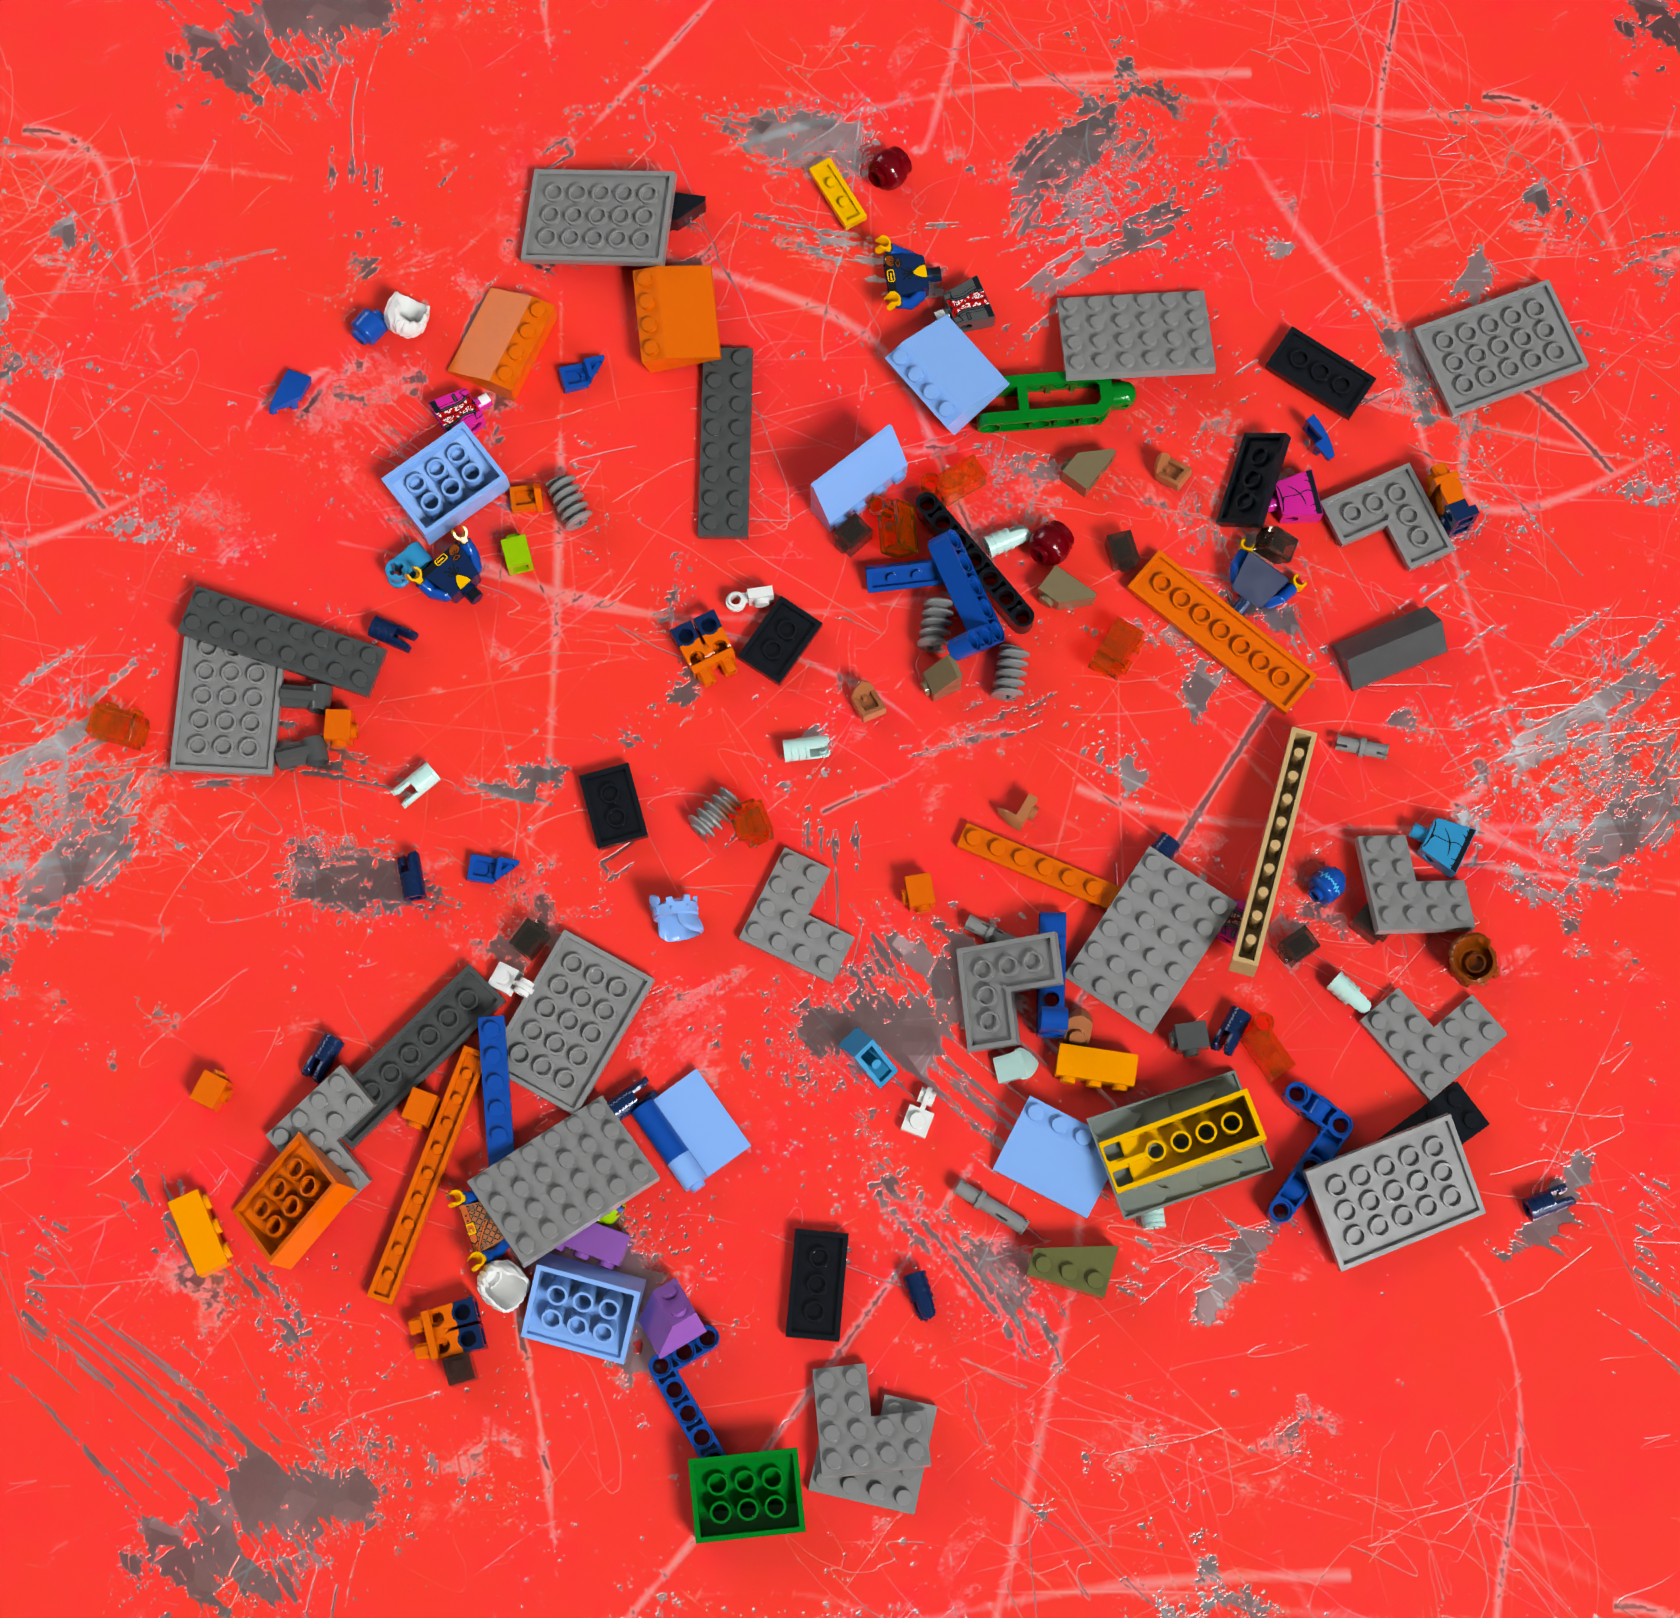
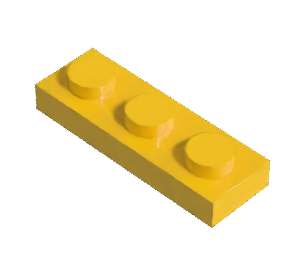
M830 157L809 168L810 176L845 231L867 220L866 213Z

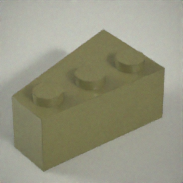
M1119 1246L1034 1248L1030 1255L1025 1277L1102 1300L1105 1298Z

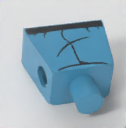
M1435 818L1429 828L1415 822L1408 836L1421 842L1417 851V855L1445 876L1452 878L1456 874L1476 830Z

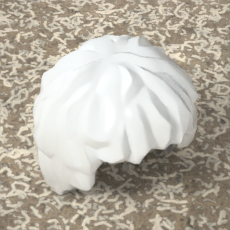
M395 291L388 299L384 310V322L387 329L407 339L422 334L430 317L429 305L418 302L398 291Z
M510 1260L491 1261L484 1265L483 1270L477 1276V1291L483 1301L492 1306L493 1309L509 1313L518 1308L519 1304L524 1301L530 1290L531 1281L526 1277L523 1270Z

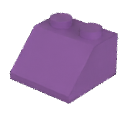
M676 1278L652 1291L639 1319L659 1359L664 1358L707 1332Z

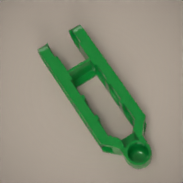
M1064 371L1003 376L1010 385L997 397L1015 396L1017 410L981 414L977 416V428L981 433H999L1100 425L1112 410L1130 408L1135 402L1137 392L1131 383L1125 381L1112 382L1111 379L1066 381ZM1094 388V390L1100 392L1101 399L1097 404L1029 409L1028 393L1045 391V394H1048L1050 391L1069 390L1073 392L1075 389Z

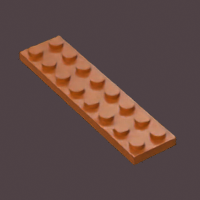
M1158 550L1127 586L1129 592L1283 715H1286L1318 676L1161 550Z

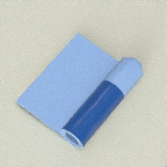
M697 1069L661 1095L646 1101L631 1113L685 1192L691 1190L692 1193L700 1190L706 1185L705 1179L751 1147L749 1141Z

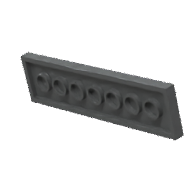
M721 348L722 359L703 363L698 539H748L753 348Z
M199 586L195 587L177 630L179 635L366 698L371 696L388 653L384 648Z
M470 964L354 1074V1077L378 1105L341 1138L352 1150L409 1097L413 1087L418 1088L478 1030L477 1017L492 1016L506 1003V1000Z

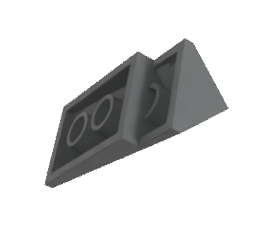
M1427 606L1331 646L1351 691L1419 666L1423 661L1447 652L1442 620Z

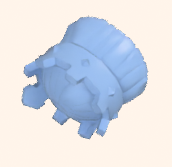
M684 894L682 898L669 896L666 897V901L661 903L659 896L650 895L649 902L651 905L649 907L652 911L653 920L658 923V934L661 939L667 942H675L694 938L703 933L704 927L698 917V896H693V900H690V894Z

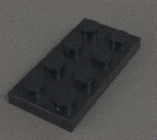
M1293 326L1265 365V369L1348 421L1376 380L1369 373Z
M1244 433L1216 520L1219 526L1263 528L1291 440L1287 433Z
M1455 1082L1378 1140L1445 1113H1450L1461 1144H1464L1490 1123L1460 1084Z
M795 1229L786 1337L839 1342L849 1233Z

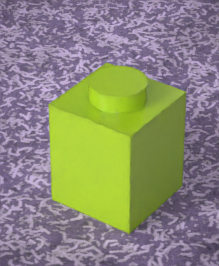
M510 534L506 536V539L500 540L510 576L535 570L525 534Z

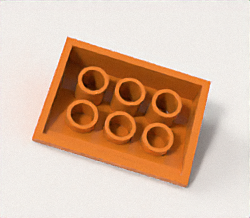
M653 266L634 270L633 280L641 360L648 371L655 373L722 359L712 266Z
M491 287L447 372L515 402L558 318L556 307L534 296Z
M298 1132L234 1208L233 1213L270 1264L291 1270L358 1189L341 1168L302 1132Z

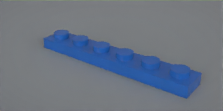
M505 1015L477 1017L489 1167L515 1151Z

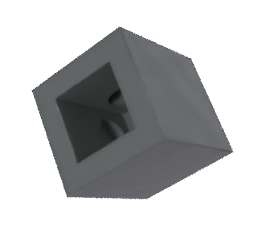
M1206 1020L1175 1024L1171 1029L1172 1032L1168 1033L1170 1047L1175 1048L1176 1054H1183V1057L1197 1056L1199 1051L1207 1050L1210 1047Z

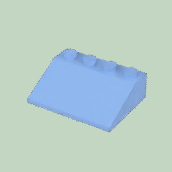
M947 314L901 342L885 357L904 381L954 435L1010 385Z
M463 421L381 478L429 546L503 494L510 487L505 473Z
M890 424L810 484L811 511L829 532L835 528L837 530L842 528L848 522L850 516L854 513L858 515L863 512L868 506L867 503L875 498L877 500L887 492L889 486L893 483L897 485L906 478L908 463L895 431Z
M1029 1096L992 1169L1086 1219L1108 1179L1089 1126L1032 1096Z
M547 1253L536 1264L521 1337L624 1365L647 1279Z

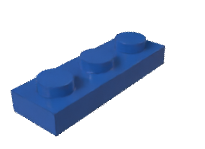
M933 558L865 566L868 593L943 585V579Z

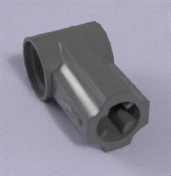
M317 683L311 684V686L283 684L280 691V706L282 708L305 709L315 714H325L326 709H331L333 687Z
M323 735L309 736L300 743L275 748L276 761L280 771L305 765L317 767L329 762L327 746Z

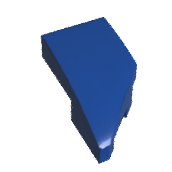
M604 355L584 358L582 363L559 367L557 373L564 394L589 388L605 359Z
M288 369L274 395L269 408V414H277V410L288 407L292 410L297 409L298 401L302 400L312 384L311 377Z
M1313 414L1305 421L1302 429L1315 443L1312 453L1316 456L1321 453L1325 460L1329 461L1334 457L1331 441L1326 430Z
M471 854L466 881L492 885L516 868L520 860Z

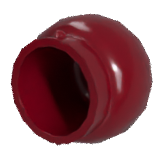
M897 146L875 152L868 162V178L875 187L887 191L900 187L912 170V164L908 155Z
M1056 520L1038 526L1029 538L1030 555L1033 560L1039 564L1049 566L1063 562L1074 544L1072 532L1066 525Z

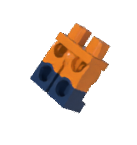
M1446 462L1432 466L1430 469L1431 474L1425 479L1429 487L1426 495L1429 501H1432V506L1448 537L1451 538L1469 531L1480 512L1476 504L1468 505L1462 493L1463 486L1458 480L1460 476L1457 470L1450 472Z
M714 609L694 618V626L690 620L670 630L671 638L684 658L693 678H698L704 688L716 683V678L712 671L721 667L725 677L738 672L735 652Z
M473 1296L420 1312L421 1316L408 1321L411 1335L425 1332L427 1340L425 1343L414 1345L417 1360L431 1359L437 1361L488 1349L483 1325L475 1324L482 1322L477 1298ZM469 1324H475V1325H471V1326H468V1327H464V1328H460V1329H456V1330H455V1328H458V1327H461V1326H465V1325H469Z

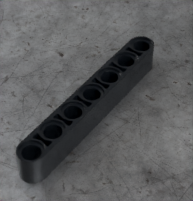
M931 492L919 494L915 504V514L934 537L949 529L957 532L961 541L965 544L964 547L970 560L976 559L981 563L979 566L974 567L993 608L1015 633L1025 634L1029 632L1034 621V612L937 496ZM923 503H929L933 508L924 510L920 506ZM938 522H946L949 527L940 529L936 524ZM993 578L997 583L989 586L984 583V579ZM1009 597L1013 602L1005 605L999 599ZM1022 615L1027 617L1029 621L1021 624L1015 618Z

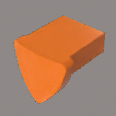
M540 482L509 487L513 514L538 511L539 513L544 511V498Z

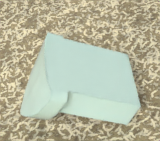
M1021 1047L1016 1048L1015 1052L993 1058L998 1084L1030 1078L1037 1070L1039 1064L1037 1059L1029 1051Z

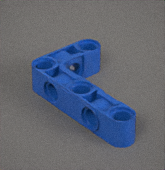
M1040 911L1038 934L1058 933L1064 985L1037 989L1036 1037L1063 1039L1068 1030L1069 1018L1068 1007H1065L1066 912ZM1049 994L1054 995L1058 1000V1004L1052 1007L1048 1006L1044 1002V997Z
M1301 1082L1289 1084L1282 1092V1101L1288 1108L1297 1113L1298 1116L1302 1115L1317 1126L1318 1135L1303 1152L1289 1172L1288 1178L1280 1189L1275 1192L1276 1195L1266 1208V1218L1274 1225H1281L1287 1222L1310 1194L1302 1172L1304 1163L1308 1162L1315 1166L1335 1158L1353 1129L1352 1119L1346 1113L1333 1105L1327 1098L1316 1093ZM1290 1089H1296L1301 1093V1101H1294L1290 1098ZM1334 1120H1340L1344 1123V1133L1335 1131L1333 1127ZM1275 1205H1280L1285 1209V1217L1283 1219H1279L1274 1215L1273 1208Z

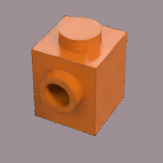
M326 709L324 740L327 745H330L333 749H345L346 746H353L354 738H358L359 727L358 723H355V715L352 710Z
M930 872L905 876V889L901 890L903 905H908L909 912L915 911L916 914L931 912V908H935L936 901Z
M204 1069L189 1098L218 1113L222 1104H226L233 1093L231 1089L233 1084L227 1081L228 1075L217 1069H214L211 1073Z
M413 1087L401 1115L407 1121L406 1126L419 1131L422 1127L429 1129L441 1099L437 1095Z

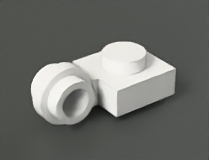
M772 585L750 588L744 593L738 591L731 592L726 597V606L732 612L742 611L746 603L756 608L767 607L770 605L769 603H774ZM738 599L740 603L733 604L732 601Z
M501 961L488 981L494 989L510 997L515 992L527 998L529 994H533V987L535 985L523 978L524 974L521 971Z
M922 1087L917 1102L921 1103L920 1108L909 1105L900 1130L922 1139L926 1138L934 1113L925 1109L926 1106L932 1107L937 1092L932 1091V1087Z

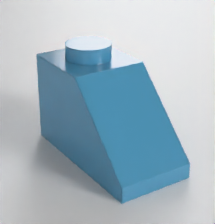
M858 1027L838 1045L847 1057L879 1089L898 1072V1069L877 1043Z

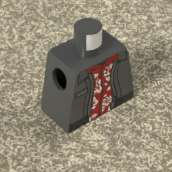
M974 276L944 293L942 299L944 308L933 312L934 321L947 314L963 332L992 327L995 321V314L978 276Z

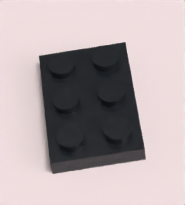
M780 596L741 650L738 659L780 686L822 628L823 623Z
M629 763L579 776L599 851L648 838Z

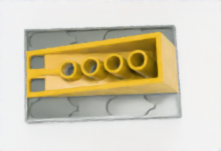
M1235 1070L1086 1119L1124 1221L1274 1170L1264 1145L1267 1137L1248 1089H1242Z

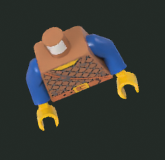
M456 1189L446 1193V1196L453 1195L456 1199L455 1202L447 1204L449 1208L462 1204L459 1206L474 1250L466 1261L474 1259L477 1262V1265L471 1270L477 1271L482 1265L500 1259L508 1250L509 1245L472 1191L461 1192Z

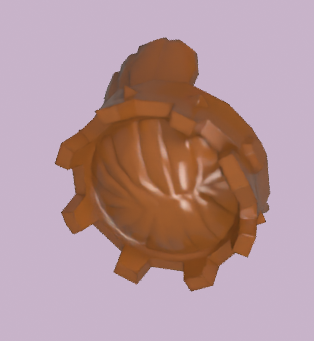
M1478 932L1465 933L1457 937L1451 944L1448 951L1449 973L1451 977L1455 976L1461 981L1462 986L1468 988L1469 985H1480L1483 987L1487 985L1488 980L1491 978L1496 979L1500 975L1496 951L1491 947V940L1486 935Z

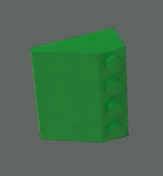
M797 1447L688 1459L696 1544L806 1532Z

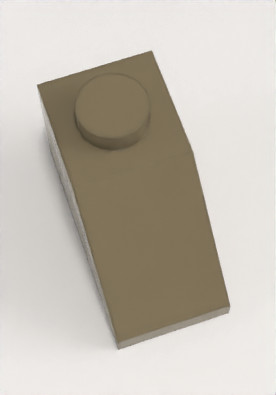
M1104 449L1077 453L1073 459L1068 458L1063 463L1060 469L1062 470L1060 480L1085 497L1112 464L1116 451L1114 449Z
M1055 565L1038 587L1036 596L1044 606L1062 610L1090 606L1095 602L1097 593Z
M948 654L923 672L920 685L925 696L930 695L934 702L960 690L963 675L955 659Z

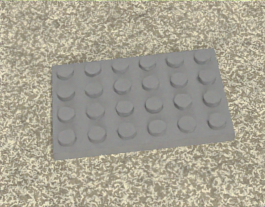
M534 169L521 253L522 262L531 264L665 267L677 183L676 172Z
M1549 279L1417 326L1411 331L1451 418L1578 373L1589 367V363Z
M1204 290L1057 298L1056 306L1066 381L1215 374L1216 364Z
M184 636L170 770L172 772L274 777L276 763L275 748H277L281 714L280 691L284 684L285 670Z
M1149 846L1065 973V978L1152 1035L1238 903Z
M564 929L533 982L535 984L533 994H529L527 998L522 1000L506 1028L510 1080L572 1115L585 1104L655 983V979Z
M600 1096L469 1179L467 1183L521 1265L525 1268L660 1181V1176L622 1122L611 1110L603 1096Z
M1445 1113L1302 1171L1336 1266L1341 1272L1486 1213L1450 1113Z

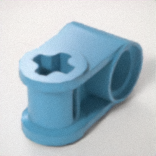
M418 541L410 544L403 552L386 564L385 573L389 584L395 588L405 587L411 581L406 580L404 574H409L411 578L416 576V572L411 566L418 567L423 571L434 561L433 558ZM397 571L398 573H402V574L399 576L398 574H393V573Z

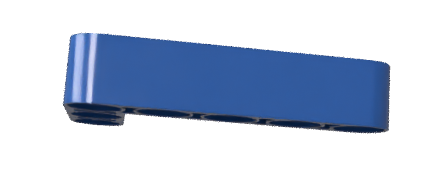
M949 529L928 541V548L966 628V632L947 642V648L951 657L956 661H960L1002 643L1005 639L1004 631L957 532Z
M705 1325L704 1327L707 1331L715 1334V1341L712 1345H703L700 1341L701 1335L685 1344L692 1349L690 1358L686 1360L679 1359L677 1350L662 1358L667 1360L669 1364L668 1370L663 1374H657L654 1370V1364L659 1360L657 1354L650 1359L648 1364L653 1379L699 1458L710 1457L714 1453H719L721 1456L727 1455L679 1373L681 1369L718 1347L720 1343L719 1332L710 1325ZM674 1382L682 1386V1393L676 1398L670 1397L667 1392L668 1386ZM686 1406H692L696 1411L695 1418L689 1422L684 1421L681 1417V1411ZM699 1430H706L710 1435L709 1442L705 1445H698L695 1442V1434Z

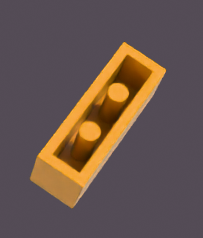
M1060 1043L1057 1051L1054 1078H1059V1082L1063 1084L1074 1085L1075 1081L1085 1082V1086L1089 1088L1101 1089V1085L1111 1086L1112 1091L1127 1093L1128 1089L1132 1090L1135 1086L1138 1055Z
M196 1189L167 1202L197 1276L204 1278L233 1265L230 1258L234 1256L228 1242H223L220 1234L223 1232V1227L218 1217L214 1218L210 1209L213 1208V1203L208 1193L204 1194L203 1191Z

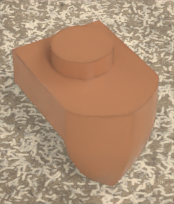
M1166 452L1160 453L1154 464L1155 480L1179 491L1192 475V468L1171 458Z
M861 680L852 691L851 704L862 722L865 723L886 714V707L875 691L874 686L868 681Z
M1029 793L1017 815L999 807L997 811L1008 825L1021 831L1027 819L1032 821L1039 810V807L1036 806L1038 798Z
M1083 1007L1075 1008L1069 1012L1068 1030L1062 1039V1043L1089 1047L1093 1018Z

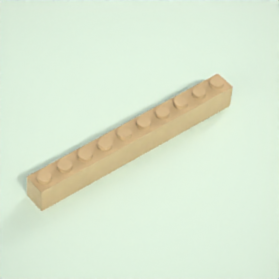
M1296 727L1291 729L1229 964V971L1254 977L1258 968L1318 733Z

